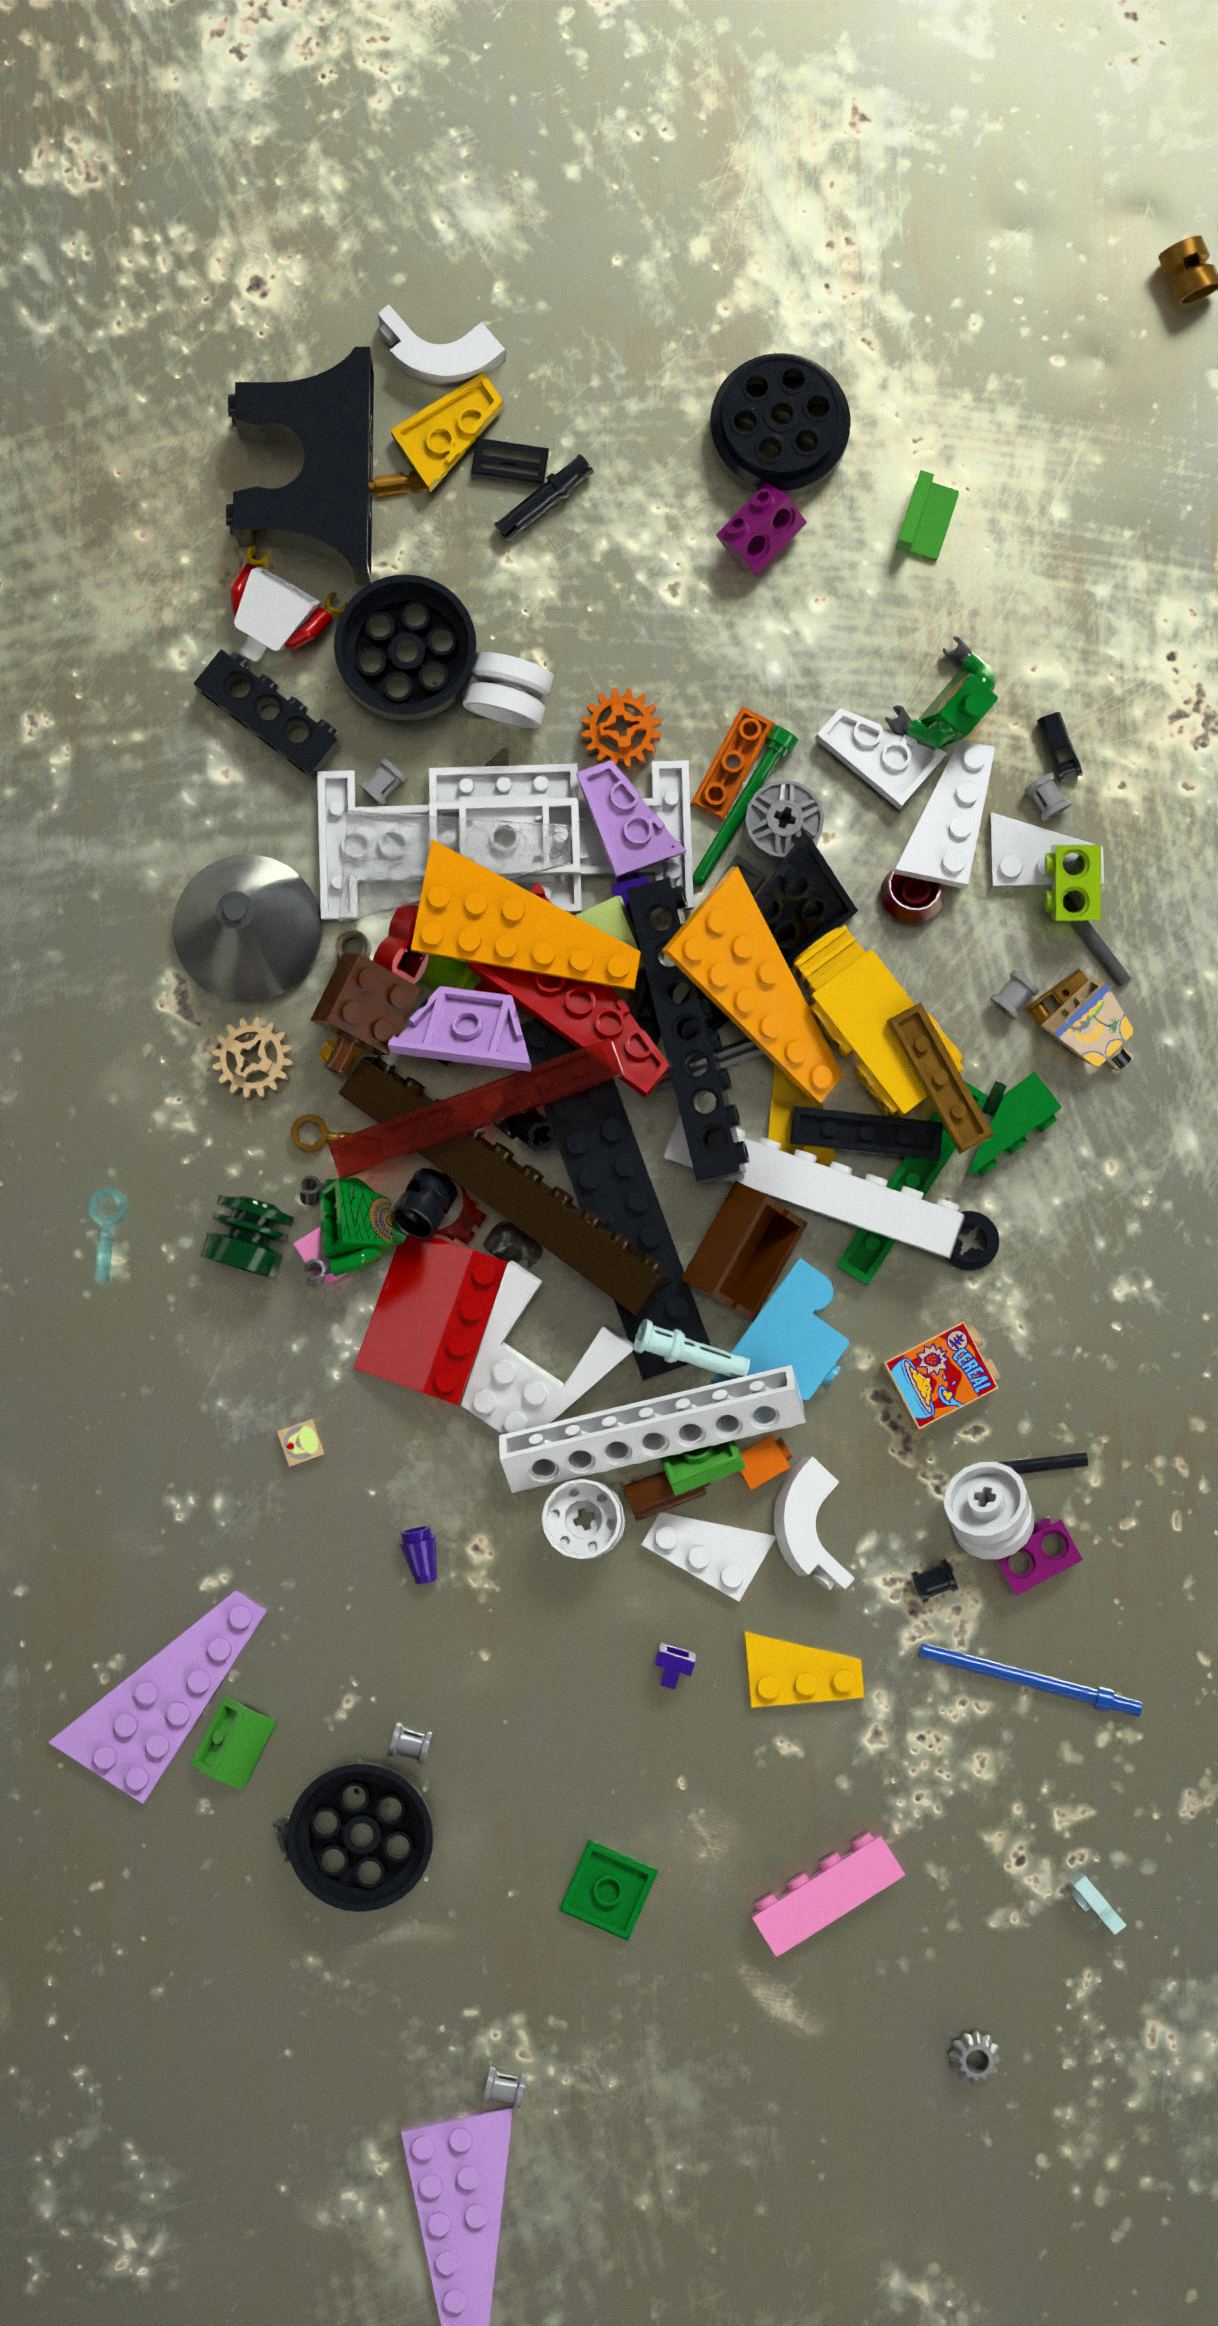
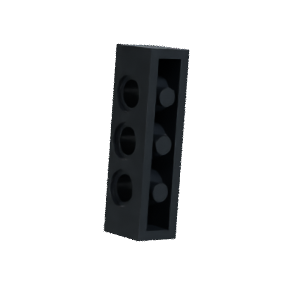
M220 649L193 683L196 690L311 780H314L317 777V771H321L340 748L339 740L335 737L338 731L323 719H320L318 722L306 715L309 709L295 697L291 696L287 700L277 692L280 687L268 676L262 673L258 678L249 671L248 668L251 664L235 651L229 655ZM238 682H246L250 685V690L244 697H234L231 695L232 687ZM268 704H274L279 707L278 715L272 720H265L260 717L261 709ZM295 727H304L309 733L304 741L295 743L289 739L291 730Z

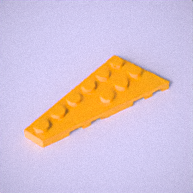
M431 839L411 945L412 952L635 991L641 951Z
M738 866L731 867L662 949V952L814 1103H821L842 1078L843 1074Z

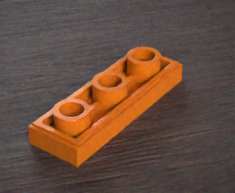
M742 706L690 806L723 822L767 740L766 736L775 723ZM730 758H735L739 761L740 765L732 769L726 765V761Z

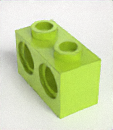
M1051 845V853L1045 854V874L1051 875V890L1045 891V912L1051 913V920L1055 921L1101 920V845ZM1076 853L1080 857L1082 865L1077 873L1070 875L1064 870L1063 861L1068 854ZM1075 890L1081 896V905L1076 911L1068 912L1063 906V898L1066 893Z

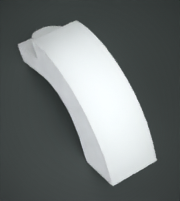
M389 304L377 313L380 324L378 328L379 333L390 346L395 343L397 344L390 349L392 362L404 373L421 382L437 386H459L483 372L485 375H488L506 361L504 347L482 322L455 342L433 344L415 335Z
M813 1456L799 1460L786 1476L778 1492L774 1508V1531L777 1544L785 1561L797 1576L809 1575L814 1570L813 1578L825 1589L846 1590L855 1578L823 1548L816 1532V1516L819 1507L839 1481Z

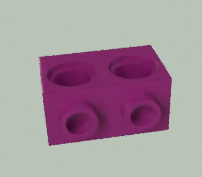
M765 482L716 536L734 562L757 576L807 522L789 495Z
M1049 1516L1034 1523V1530L1028 1542L1017 1551L1022 1552L1027 1557L1028 1565L1025 1571L1019 1574L1013 1573L1008 1564L1010 1556L1002 1559H993L1010 1592L1015 1596L1083 1560L1062 1520L1056 1519L1051 1521ZM1049 1534L1056 1535L1061 1542L1059 1552L1053 1556H1048L1042 1549V1541Z

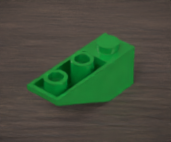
M1033 1072L1001 1097L988 1124L994 1136L978 1145L965 1173L968 1177L976 1172L980 1177H983L999 1165L995 1160L998 1155L1005 1150L1012 1155L1028 1143V1140L1025 1138L1026 1134L1034 1128H1037L1041 1133L1058 1120L1054 1113L1062 1107L1036 1072Z

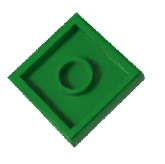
M589 1839L558 1911L629 1941L656 1878L658 1869Z

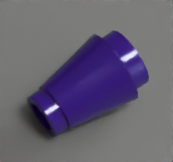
M430 1526L415 1527L401 1532L402 1541L399 1542V1545L415 1579V1584H425L437 1580L436 1535L431 1533Z

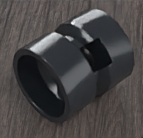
M430 1168L417 1170L407 1185L405 1192L400 1196L392 1209L391 1217L393 1222L401 1231L417 1239L432 1238L443 1221V1214L448 1213L458 1196L456 1186L446 1175Z

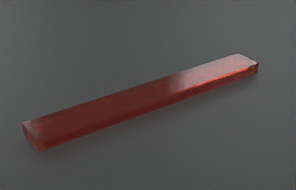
M611 1038L535 1065L531 1067L530 1072H516L328 1142L339 1178L345 1179L624 1075L614 1043Z

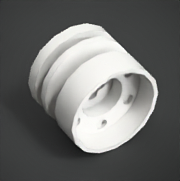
M587 1479L567 1481L554 1489L545 1502L542 1513L543 1531L551 1546L565 1556L576 1559L601 1557L613 1550L623 1537L626 1526L625 1508L617 1493L603 1483ZM583 1509L587 1513L595 1515V1520L590 1522L591 1529L589 1530L583 1525H578L576 1521L582 1517L581 1510Z

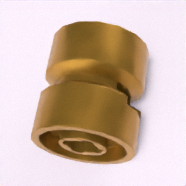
M1193 236L1177 242L1158 256L1166 277H1173L1174 279L1171 283V288L1179 305L1196 302L1218 290V272L1214 264L1207 263L1210 254L1202 236Z

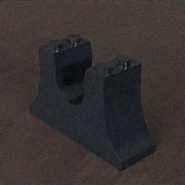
M355 346L351 353L336 366L305 379L287 382H235V394L228 395V415L232 417V427L238 428L241 439L262 445L272 443L288 444L298 449L305 457L299 475L283 487L267 489L256 486L233 492V504L226 505V525L230 527V535L236 537L239 547L290 548L310 552L340 566L352 577L357 585L371 584L373 495L368 485L369 482H373L375 368L370 347Z

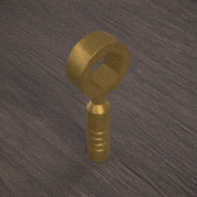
M305 1114L298 1117L291 1127L293 1143L305 1152H316L322 1149L327 1141L337 1143L341 1147L380 1154L383 1150L384 1139L347 1132L331 1133L326 1123L320 1117L313 1114ZM307 1121L320 1127L321 1137L313 1145L300 1142L298 1129Z

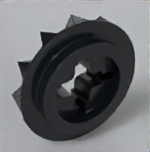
M975 1211L960 1212L965 1215L959 1234L968 1235L977 1227L975 1241L979 1243L983 1251L979 1248L971 1247L961 1255L963 1242L958 1237L951 1258L945 1259L954 1268L974 1271L987 1266L997 1254L999 1248L997 1228L988 1217Z

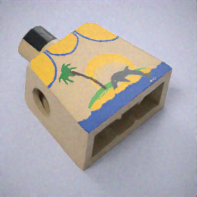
M1093 977L1041 1025L1045 1031L1070 1051L1094 1067H1099L1107 1061L1114 1070H1120L1132 1059V1055L1122 1044L1133 1035L1134 1029L1108 985Z

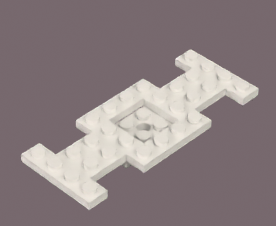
M689 760L652 761L653 798L642 799L652 812L657 814L662 820L666 829L675 840L681 843L686 853L634 873H638V875L655 874V881L670 877L676 882L677 886L682 885L684 888L688 907L683 908V910H693ZM577 764L429 768V805L356 807V779L354 770L317 771L321 920H359L358 883L424 881L431 839L500 876H527L503 878L528 891L539 882L545 891V895L553 905L568 913H581V876L614 875L587 803L585 800H578ZM507 828L515 833L516 840L512 846L502 848L495 843L494 836L500 829Z

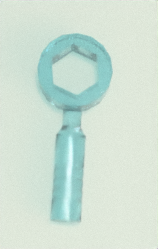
M102 1188L91 1197L89 1211L93 1219L102 1224V1233L98 1238L95 1280L110 1281L113 1247L111 1226L120 1223L125 1218L128 1211V1203L124 1195L118 1190ZM113 1195L120 1202L118 1213L105 1219L97 1212L100 1198Z

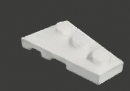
M660 1512L641 1545L733 1599L740 1601L776 1536Z

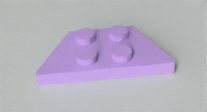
M439 986L428 998L427 1004L418 1009L409 1018L410 1025L398 1038L393 1036L388 1042L390 1053L531 1071V1063L512 995Z

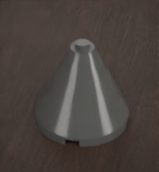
M235 855L208 865L187 884L174 912L173 939L177 955L183 967L191 978L210 994L234 1003L254 1004L266 1002L292 990L308 970L313 967L322 942L323 933L320 909L307 883L289 866L261 855Z

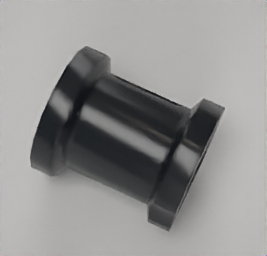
M946 1559L941 1560L940 1565L922 1573L917 1571L911 1573L915 1588L923 1604L928 1603L930 1597L947 1590L952 1592L959 1590Z

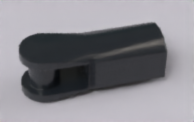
M1055 712L1038 719L1037 723L1058 782H1063L1064 777L1076 774L1077 777L1081 776V765L1071 743L1061 712ZM1067 751L1070 760L1059 763L1056 754Z

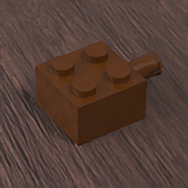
M343 953L310 1019L338 1037L324 1067L339 1076L346 1077L358 1048L372 1055L389 1056L388 1042L393 1036L398 1038L421 988L360 953Z

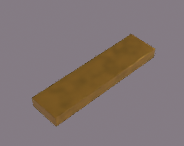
M920 1002L888 1019L886 1022L958 1153L961 1154L993 1137L992 1130L922 1003Z

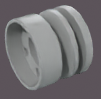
M780 780L766 784L754 794L747 806L743 829L747 847L758 860L768 866L778 867L803 832L817 846L824 823L821 802L811 789L799 782ZM783 813L790 815L789 822L792 823L787 824L785 829L778 827L779 820L776 819L781 818Z

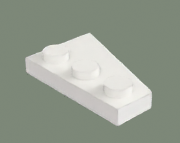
M842 708L838 709L814 738L899 810L948 754V752L935 748L934 750L919 744L916 739L907 735L902 737L885 730L880 724Z
M990 812L991 888L1051 887V875L1045 874V854L1051 853V845L1094 844ZM1101 846V886H1103L1104 859L1103 847ZM1076 853L1068 854L1063 861V868L1070 875L1077 873L1082 865L1081 859Z

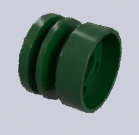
M219 1195L216 1204L231 1209V1216L213 1213L212 1219L226 1226L227 1229L225 1234L207 1233L200 1256L237 1269L276 1279L283 1255L268 1246L270 1240L288 1241L289 1235L275 1231L274 1226L277 1223L292 1227L295 1218L287 1215L277 1206L246 1196L228 1197Z

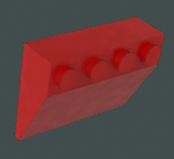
M407 1235L404 1243L397 1245L353 1369L460 1406L506 1266L509 1262L436 1237L417 1239Z

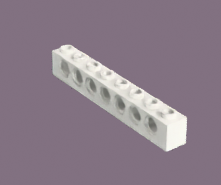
M789 1365L499 1435L500 1461L511 1491L515 1493L561 1481H569L594 1473L607 1472L619 1467L640 1464L665 1456L678 1455L707 1446H716L720 1443L736 1439L753 1437L757 1434L782 1428H791L795 1425L806 1423L803 1400L793 1366Z

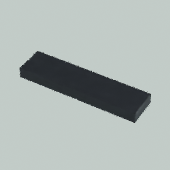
M794 1106L790 1144L939 1161L943 1123Z

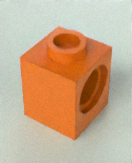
M769 1435L740 1452L746 1469L739 1472L749 1490H753L789 1469L790 1466L787 1460L791 1459L792 1455L782 1438L775 1441L773 1436Z

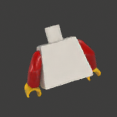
M250 546L247 549L249 563L243 564L230 587L231 607L233 614L236 616L234 626L248 635L240 652L245 657L259 662L267 647L279 652L286 648L296 649L315 639L332 622V618H340L347 602L339 609L333 608L330 602L336 598L337 593L331 592L326 598L324 609L319 608L322 604L321 601L267 569L270 565L269 551L265 552V556L262 559L255 560L253 558L257 553L256 546Z

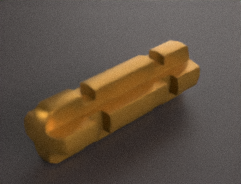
M409 471V475L404 476V472L374 476L375 480L371 483L369 482L368 488L372 490V495H377L378 498L407 494L406 490H412V493L424 492L427 489L416 471Z

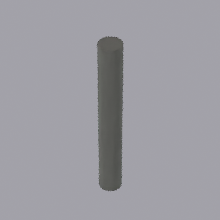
M1066 893L1063 898V906L1068 912H1074L1079 907L1070 895ZM1089 920L1071 921L1119 987L1132 979Z

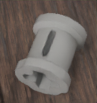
M386 758L380 761L381 766L367 781L362 780L358 784L380 806L386 804L385 798L400 783L405 784L407 778Z
M1053 772L1044 775L1025 788L1026 794L1033 796L1042 811L1040 817L1043 822L1057 816L1072 805L1069 799L1063 798L1054 783L1055 776Z
M1013 970L1010 973V981L998 995L993 994L989 1000L1003 1014L1016 1020L1019 1016L1017 1011L1031 995L1036 996L1039 990L1028 978Z
M397 1722L388 1750V1756L393 1757L395 1754L417 1759L419 1764L424 1765L433 1733L427 1731L424 1734L405 1729L402 1723Z
M490 2066L483 2101L489 2102L490 2099L512 2103L515 2108H520L527 2075L521 2074L518 2077L497 2072L495 2067Z

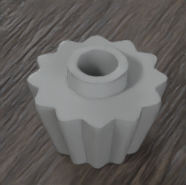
M974 2031L971 2035L963 2033L960 2040L953 2041V2050L948 2056L952 2060L951 2070L958 2072L960 2080L968 2079L971 2084H975L979 2080L987 2082L989 2075L997 2073L996 2065L1001 2062V2058L997 2054L999 2046L992 2043L990 2035L982 2036L979 2031ZM972 2051H979L981 2053V2060L976 2064L968 2061V2055Z

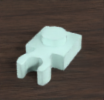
M1080 1872L1069 1881L1075 1888V1891L1070 1894L1085 1912L1091 1908L1114 1935L1126 1926L1084 1874Z

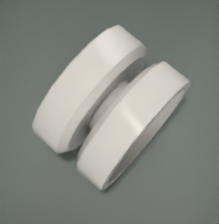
M494 652L477 653L472 675L479 682L467 685L463 707L479 716L503 724L531 729L540 728L545 713V706L538 699L550 695L554 674L535 663L517 657Z
M978 1462L963 1468L950 1481L945 1491L944 1508L958 1544L968 1554L981 1559H1002L1015 1554L1028 1542L1034 1530L1035 1515L1023 1480L1011 1467L998 1462Z

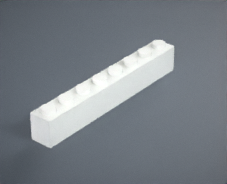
M678 1116L664 1159L694 1170L681 1116ZM736 1128L739 1142L745 1141L750 1162L745 1163L747 1173L721 1180L733 1184L735 1181H738L781 1201L942 1257L951 1258L965 1218L964 1214L958 1212L960 1205L938 1198L937 1204L922 1200L924 1193L906 1186H902L901 1192L887 1188L888 1180L871 1174H867L865 1180L851 1175L852 1168L831 1161L830 1166L826 1167L815 1163L816 1155L799 1149L795 1150L794 1155L780 1151L781 1143L764 1137H760L757 1143L744 1138L746 1131ZM722 1130L712 1131L708 1137L709 1147L712 1150H718L724 1145L725 1135Z

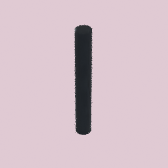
M1085 1451L999 1461L998 1463L1011 1467L1017 1474L1087 1467L1088 1458Z

